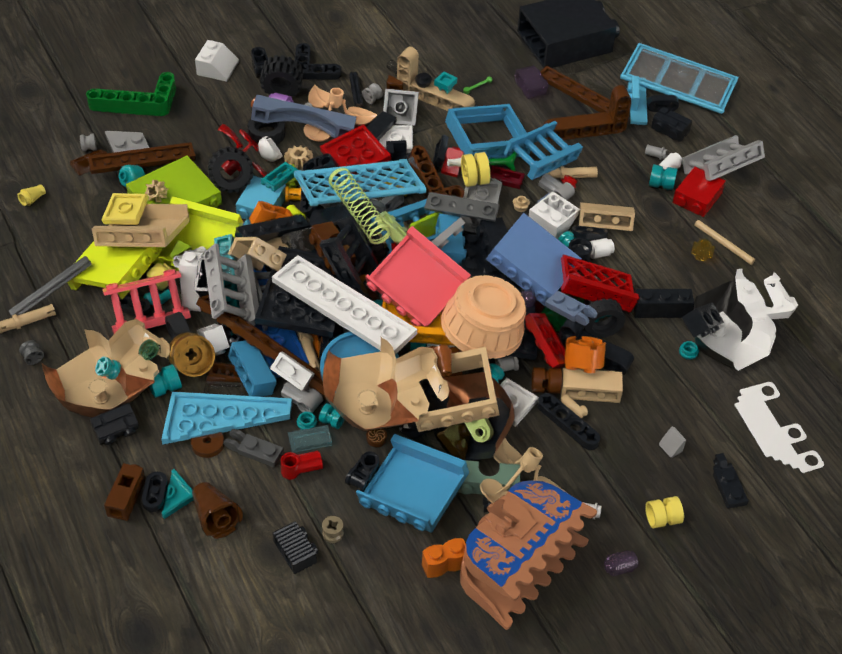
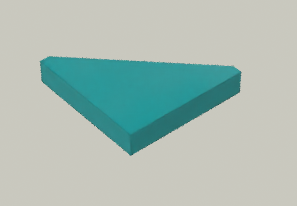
M175 469L171 471L170 483L168 484L165 496V504L162 511L164 519L194 500L192 488Z

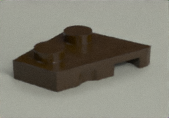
M460 423L445 427V430L439 432L437 437L454 457L465 460L471 435L466 424Z

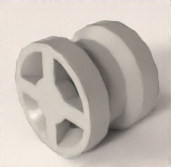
M373 83L369 88L363 89L362 95L367 103L372 104L376 99H380L383 96V92L378 84Z
M94 133L89 136L80 135L82 152H86L89 149L97 150Z

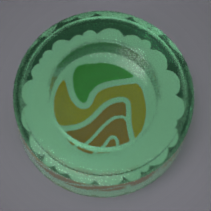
M148 339L141 344L139 355L145 360H150L157 355L159 345L152 339Z

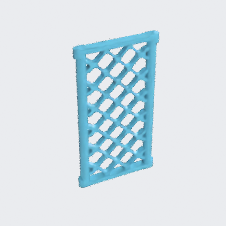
M407 159L294 171V177L298 181L311 207L320 204L342 202L328 182L332 172L339 168L348 169L353 179L364 182L358 184L360 188L369 190V192H364L369 199L426 193L425 185L421 182ZM340 171L337 174L343 175L348 174V172ZM348 175L342 176L340 179H338L336 185H339V183L344 181L345 178L348 177ZM334 176L332 180L336 181L339 177ZM355 184L349 185L347 188L343 190V192L349 191L350 189H352L350 186H354ZM396 185H399V186H402V187H404V188H397V187H395V186H396ZM382 187L386 188V190H380L378 188ZM353 189L352 193L347 194L345 198L355 194L358 189ZM331 193L334 194V196H328L326 194ZM361 193L356 194L349 201L356 200L360 197Z

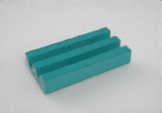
M284 162L263 177L261 184H266L267 188H271L275 192L294 178V171L298 169Z

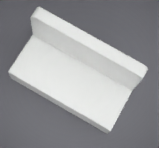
M280 352L270 369L301 391L309 390L308 384L313 378L314 373L286 353Z

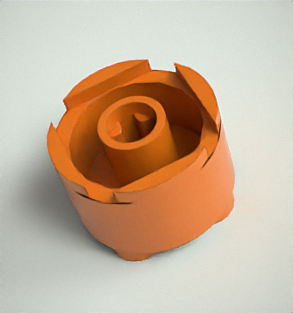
M576 336L568 337L566 339L565 368L570 370L579 368L583 369L585 373H595V369H602L604 367L606 342L602 343L603 340L588 336H582L580 340H576Z

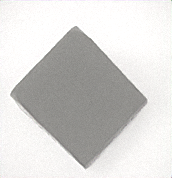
M672 426L660 441L659 446L669 457L673 458L683 452L686 439Z

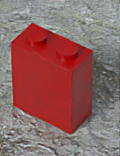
M694 166L675 190L672 203L704 217L723 193L726 180L719 177L711 181L706 180L705 171Z

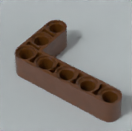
M618 85L612 90L608 112L548 119L544 124L556 121L557 125L554 132L562 140L621 133L627 127L631 97L624 85Z

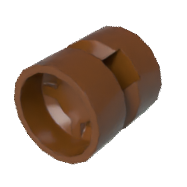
M533 367L532 393H544L545 390L554 394L561 393V368H549L547 371L544 367Z

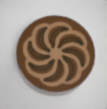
M383 428L368 430L366 433L367 443L372 447L383 446L387 440L386 431Z

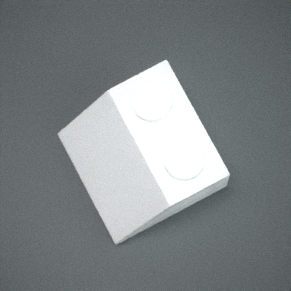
M207 40L195 59L197 75L226 82L239 63V59L223 43Z

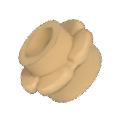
M525 196L514 198V209L518 212L526 211L529 207L528 205H530L529 199Z

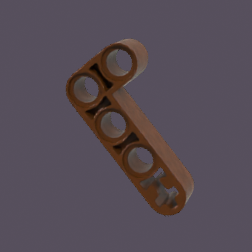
M417 145L412 148L408 161L426 187V193H424L426 199L429 192L464 197V190L458 185L444 188L423 146Z

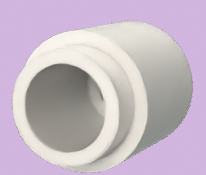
M603 238L590 241L592 244V259L610 256L611 253H614V243L611 239Z

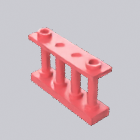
M175 269L164 271L163 275L118 285V283L106 285V288L102 289L104 296H111L117 320L115 322L116 325L112 326L113 334L127 322V320H124L118 292L126 290L130 291L136 315L134 319L144 323L145 329L166 324L165 317L176 312H181L185 319L191 318L189 309L181 306L175 281L176 278L181 277V273L175 271ZM168 281L174 306L172 308L173 311L166 313L162 310L156 283ZM147 285L149 286L155 310L154 316L150 317L143 315L137 288Z

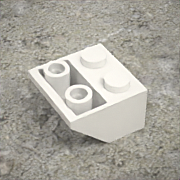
M551 192L529 210V217L558 239L564 232L570 229L580 209L555 192Z

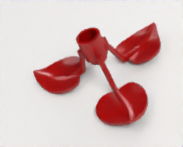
M222 124L218 128V131L225 133L236 143L237 148L243 147L236 134L226 124ZM240 129L239 132L244 137V140L249 142L243 151L246 152L253 146L259 152L258 144L251 139L248 133ZM233 159L227 160L221 165L230 176L237 170L241 171L240 164ZM252 162L253 168L265 177L267 172L258 164Z

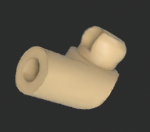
M566 394L561 397V402L580 418L588 414L586 406H579L569 395Z

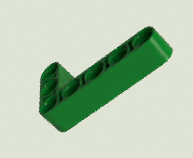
M171 72L160 74L154 93L90 89L86 93L89 109L98 112L165 116L170 112L176 92L175 77Z

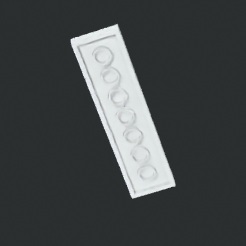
M299 255L272 276L273 283L379 350L381 337L391 344L396 355L417 335V328Z

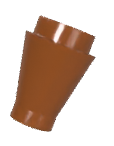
M448 345L434 347L433 350L438 357L437 367L441 376H450L452 374V350L449 349Z

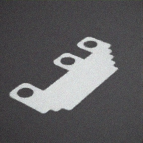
M772 382L740 389L741 396L738 397L739 402L734 405L766 457L772 456L775 461L781 460L785 465L790 464L793 469L799 468L802 473L824 466V462L816 451L812 450L797 455L792 447V443L803 441L807 438L799 424L795 423L780 427L764 402L780 396L779 391ZM770 386L774 389V394L766 396L762 393V388ZM796 428L801 432V436L799 438H792L789 436L788 430ZM808 455L815 456L818 459V464L815 466L808 465L805 462V457Z

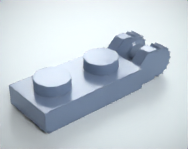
M557 291L545 301L547 308L584 326L589 323L588 317L592 319L597 317V312L593 307L585 305L560 291Z

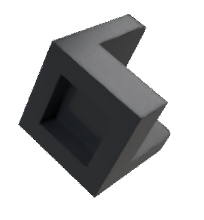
M406 140L386 141V150L391 154L390 161L405 158L407 155Z

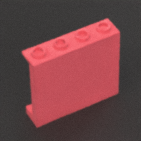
M411 226L404 239L371 275H366V285L373 292L378 291L382 295L381 298L387 304L392 303L397 307L396 311L401 316L405 317L406 315L410 318L413 326L429 327L444 310L457 288L469 279L471 275Z

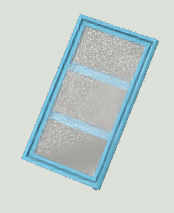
M638 43L620 75V79L631 82L632 76H639L640 86L665 95H675L680 100L720 114L724 113V109L739 78Z

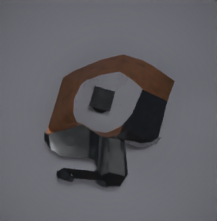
M485 372L443 378V380H447L449 387L448 397L443 401L436 396L429 381L424 391L429 402L428 412L490 399ZM493 377L500 414L499 416L488 418L493 428V436L489 441L477 442L470 435L465 460L492 458L508 434L515 419L514 408L510 398ZM416 422L399 425V430L403 435L414 439L434 430L436 440L447 454L452 455L437 437V434L444 431L445 427L418 432ZM479 429L478 432L482 436L483 430Z

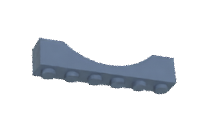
M256 95L251 120L267 124L280 121L309 124L325 131L334 139L353 130L356 123L355 116L262 95Z

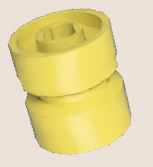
M677 496L664 498L663 502L659 499L646 502V516L651 528L665 527L666 523H669V525L683 523V507Z

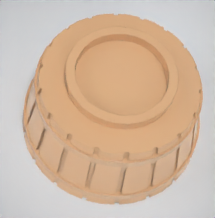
M489 275L474 276L464 281L457 288L453 297L447 302L441 316L442 329L449 341L461 351L486 347L488 359L508 356L518 349L523 339L526 315L525 301L521 293L512 284L501 278Z

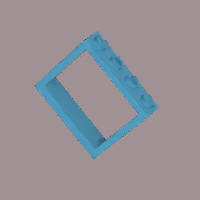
M510 104L448 109L445 121L464 155L472 154L474 156L475 153L485 152L488 158H507L513 152L508 155L504 154L508 141L471 144L461 124L503 120L513 138L527 133ZM527 146L522 148L528 155L530 154L531 150Z

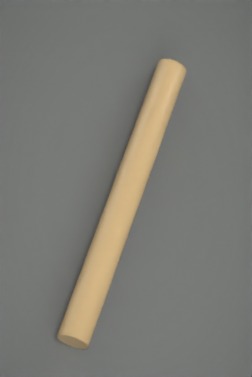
M700 220L696 221L694 226L750 265L755 262L752 256Z

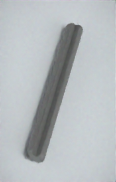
M86 256L82 257L9 310L10 315L16 314L18 316L24 314L92 265L89 258Z

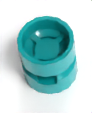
M653 164L649 186L658 188L661 185L663 189L673 191L677 169L667 167L665 170L663 166Z
M173 364L163 367L161 372L154 378L155 382L149 386L154 398L165 395L167 390L172 392L182 388L179 375Z

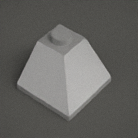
M385 89L383 111L397 117L395 124L416 126L419 92Z

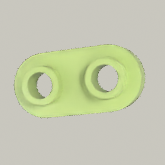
M488 418L465 422L469 432L477 442H486L492 438L493 428ZM479 429L483 430L482 436L478 432Z

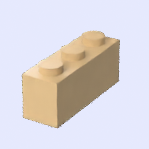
M580 202L579 226L633 231L635 218L633 207Z
M563 368L561 397L567 394L573 400L620 403L623 392L622 372L595 370V373H585L583 369L570 370Z

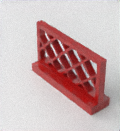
M564 254L561 257L564 281L561 286V292L590 301H599L601 299L616 300L621 305L622 310L632 311L639 300V295L634 293L631 274Z

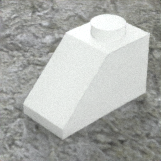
M212 324L197 330L198 335L210 341L214 347L215 356L225 353V349L230 347L222 325Z

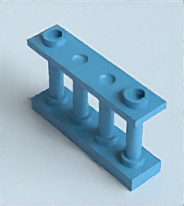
M556 121L549 124L546 123L542 127L519 137L511 138L506 144L507 147L504 154L508 155L516 152L530 166L527 176L531 180L576 160L583 148L580 143L571 146L562 140L554 132L557 125ZM550 137L563 150L555 149L545 138ZM538 141L552 155L546 156L534 143ZM527 146L540 160L534 161L522 148Z
M425 199L387 213L390 216L393 215L396 221L402 227H405L403 222L407 220L415 222L420 219V216L424 214L430 215L435 213V211L424 209L427 201ZM376 217L371 218L370 224L375 221ZM378 222L373 224L371 228L374 229L375 227H377ZM386 230L381 232L382 236L387 233ZM436 234L427 237V239L432 242L436 238ZM390 236L385 241L390 250L387 256L392 252L391 243H394Z

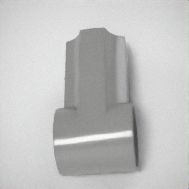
M547 173L539 181V186L548 193L555 192L565 200H568L575 194L574 187L570 183H561Z
M288 381L284 384L281 391V396L292 398V402L298 406L301 412L308 411L313 413L323 402V397L317 390L301 391Z

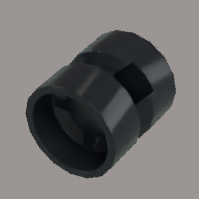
M584 238L572 239L569 242L568 248L582 258L581 260L590 262L591 242Z

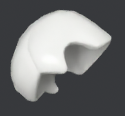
M265 136L258 143L261 157L270 162L282 158L283 155L271 138L266 139L268 136Z

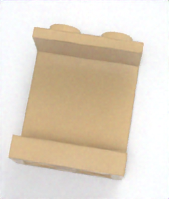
M235 237L228 252V255L237 260L245 254L250 255L253 269L256 271H262L265 264L278 272L287 254L258 237Z

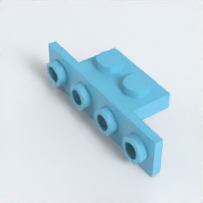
M632 76L631 82H628L627 91L631 97L630 124L647 125L646 88L639 85V76Z

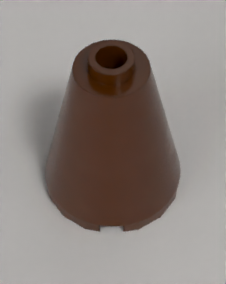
M202 482L195 486L192 495L205 535L219 539L233 533L236 530L235 525L238 521L239 523L242 521L243 512L240 506L209 482Z

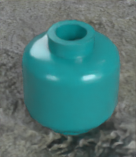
M124 165L119 171V181L122 186L126 187L127 183L144 176L145 172L138 165Z

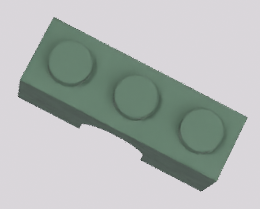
M466 461L469 474L457 493L482 494L480 484L485 479H494L504 487L520 468V465L500 463L499 471L496 475L485 476L479 471V461ZM520 474L511 484V486L507 489V491H509L510 488L514 486L516 483L520 482Z

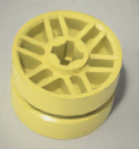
M475 153L474 156L472 154L462 155L461 170L465 186H476L477 183L479 185L489 184L490 167L486 153Z

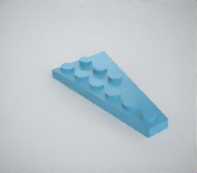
M172 392L161 439L162 445L219 432H228L232 429L238 430L289 420L292 398Z

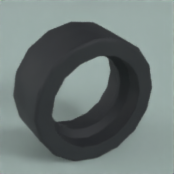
M181 312L165 317L166 327L171 340L181 333L191 332Z

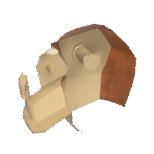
M134 319L125 322L109 340L96 331L85 330L89 345L88 350L58 369L49 368L43 363L42 367L49 388L62 406L74 413L93 418L132 402L148 386L155 382L154 378L159 373L157 364L138 354L141 345L145 341H153L154 346L151 352L165 358L170 353V346L164 338H158L145 329L144 323ZM101 357H108L110 360L120 362L121 370L116 379L111 380L96 374L95 366Z
M381 337L380 352L339 358L328 350L323 369L324 395L327 401L349 424L363 431L418 422L419 417L428 413L429 402L419 383L421 380L428 379L436 396L441 401L446 399L449 394L447 380H443L437 367L438 357L433 348L419 347L396 359L391 344Z

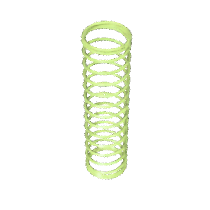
M339 168L333 171L328 179L329 184L347 207V210L350 211V214L354 216L357 224L372 244H380L386 241L391 234L390 227L386 225V221L376 211L375 206L366 197V194L359 184L356 183V180L353 179L349 170ZM338 172H348V174H343L337 178L334 185L332 184V179ZM348 175L347 179L342 181L339 185H336L338 179H340L342 176ZM348 180H351V182L348 185H346L344 188L339 189V187L345 185L348 182ZM355 184L348 192L342 193L349 185ZM353 189H358L355 194L345 198ZM358 193H361L360 197H358L356 200L352 202H349V200L353 196H355ZM364 198L359 205L352 207L358 199ZM368 202L363 209L356 211L361 204ZM371 207L366 214L359 216L364 209ZM374 212L370 218L362 221L368 213ZM377 217L373 223L366 225L371 218ZM381 221L377 227L369 230L373 224ZM384 227L377 234H373L377 229ZM385 227L388 228V232L380 239H371V236L380 234Z

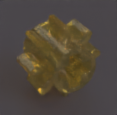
M700 239L698 243L694 241L691 254H695L696 260L706 261L708 258L712 259L715 246H711V242L707 239Z

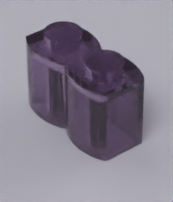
M534 65L516 69L515 81L527 99L546 95L548 82L541 76L539 69Z

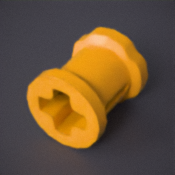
M286 186L285 202H289V200H300L301 202V187L289 188Z

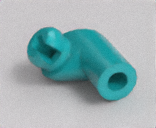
M167 289L159 294L161 305L171 299L170 290ZM150 292L145 293L143 298L147 299L150 305H153Z

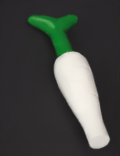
M513 152L507 158H488L489 165H506L510 170L516 171L514 162L517 153ZM461 158L448 159L447 165L461 167Z

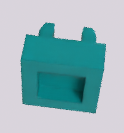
M444 71L434 80V85L440 91L442 89L445 90L446 94L450 93L453 89L452 87L457 83V77Z

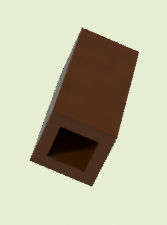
M123 463L104 504L108 517L128 521L146 480L142 467L136 464L129 465Z

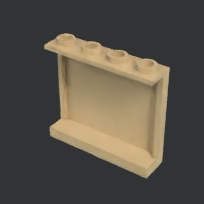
M146 204L138 225L110 224L109 226H94L92 228L95 246L166 247L190 222L187 204Z

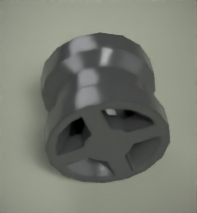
M34 340L24 342L19 348L20 354L28 365H35L44 357L43 351Z

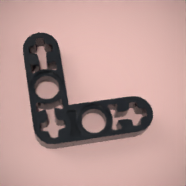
M300 43L296 46L295 60L298 61L297 64H301V69H304L303 79L336 80L342 76V68L338 64H310L311 51L309 44Z

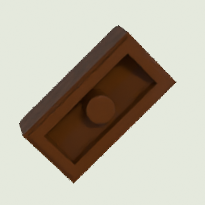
M98 149L71 160L69 163L78 175H83L90 172L87 156L106 154V151Z

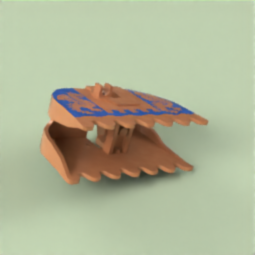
M522 481L512 486L506 495L501 496L494 504L491 503L487 507L489 513L482 517L478 526L469 534L466 541L460 570V584L465 593L488 612L505 630L509 629L513 623L512 618L508 614L509 612L517 614L525 612L526 605L522 601L523 598L529 600L537 599L539 592L534 585L549 586L551 577L547 572H562L564 566L559 559H574L576 553L571 546L584 547L588 544L586 537L575 532L583 530L584 522L580 517L593 518L597 515V510L579 501L560 488L543 481Z

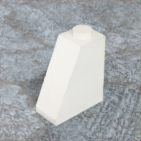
M185 251L179 263L182 306L184 308L187 307L190 311L201 312L202 308L196 305L200 296L194 289V281L199 274L197 266L203 253Z

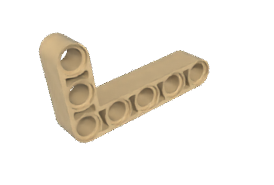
M407 47L398 57L397 79L403 82L404 91L419 92V100L446 111L452 108L475 106V100L471 96L454 89L446 94L445 90L442 89L440 91L434 85V81L426 88L419 87L415 81V77L418 75L419 59L415 48Z

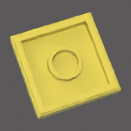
M113 193L102 217L103 224L138 225L149 199L147 194Z

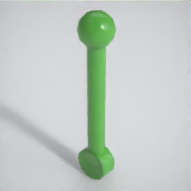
M487 77L486 80L471 87H464L463 92L468 94L470 90L487 82L491 83L493 79L492 77Z

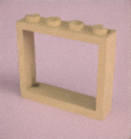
M486 347L453 353L452 373L484 367L490 399L429 411L426 415L419 417V421L416 422L418 432L500 415Z

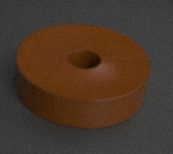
M222 432L191 438L193 452L202 458L214 457L224 448Z

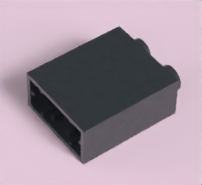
M544 0L520 6L517 32L543 68L546 66L554 68L613 52L615 38L620 33L617 21L609 18L605 13L602 2L599 0Z

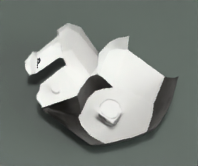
M737 269L733 280L696 296L694 309L713 302L724 323L719 325L720 329L703 338L701 335L694 337L695 343L699 351L739 371L770 354L776 337V327L772 319L789 318L796 310L798 304L794 297H789L779 281L781 278L774 272L773 276L764 280V285L774 304L772 308L767 307L755 284L744 277L742 269Z

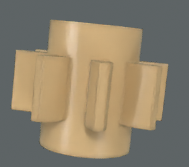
M152 180V184H146L145 194L149 196V201L161 202V198H167L166 195L169 189L164 186L165 182Z

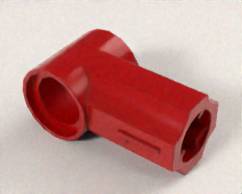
M319 451L299 455L288 452L281 457V475L288 480L295 479L300 473L323 469L322 457Z

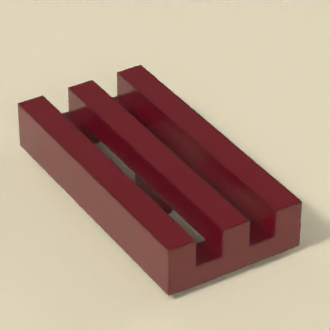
M493 165L490 169V177L499 180L504 186L520 189L525 179L524 173Z

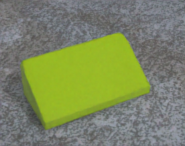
M435 212L411 223L409 228L413 226L426 238L436 234L435 226L439 213H443Z
M179 240L176 242L170 257L174 258L175 256L182 255L185 251L192 249V247Z

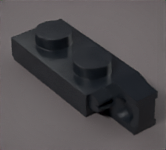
M724 453L716 454L715 460H713L715 464L713 466V477L726 508L746 506L749 501L731 463L727 464Z

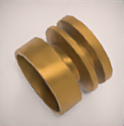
M191 332L181 333L169 344V362L175 366L176 370L186 376H202L214 364V347L210 341L198 334ZM190 349L193 351V354L188 357L185 353L189 352Z

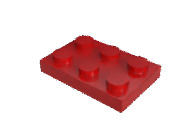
M529 313L526 315L525 325L533 333L538 348L545 354L547 364L552 368L565 367L566 349L546 314Z

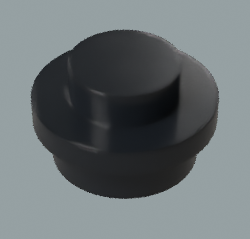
M420 73L416 75L415 81L419 87L426 88L432 82V77L427 73Z

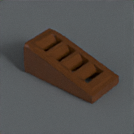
M214 362L211 369L206 372L205 384L243 385L241 379L237 377L234 365Z

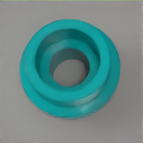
M686 341L680 346L679 353L685 359H694L698 356L699 350L694 342Z
M302 412L297 418V426L303 431H310L317 425V418L311 412Z

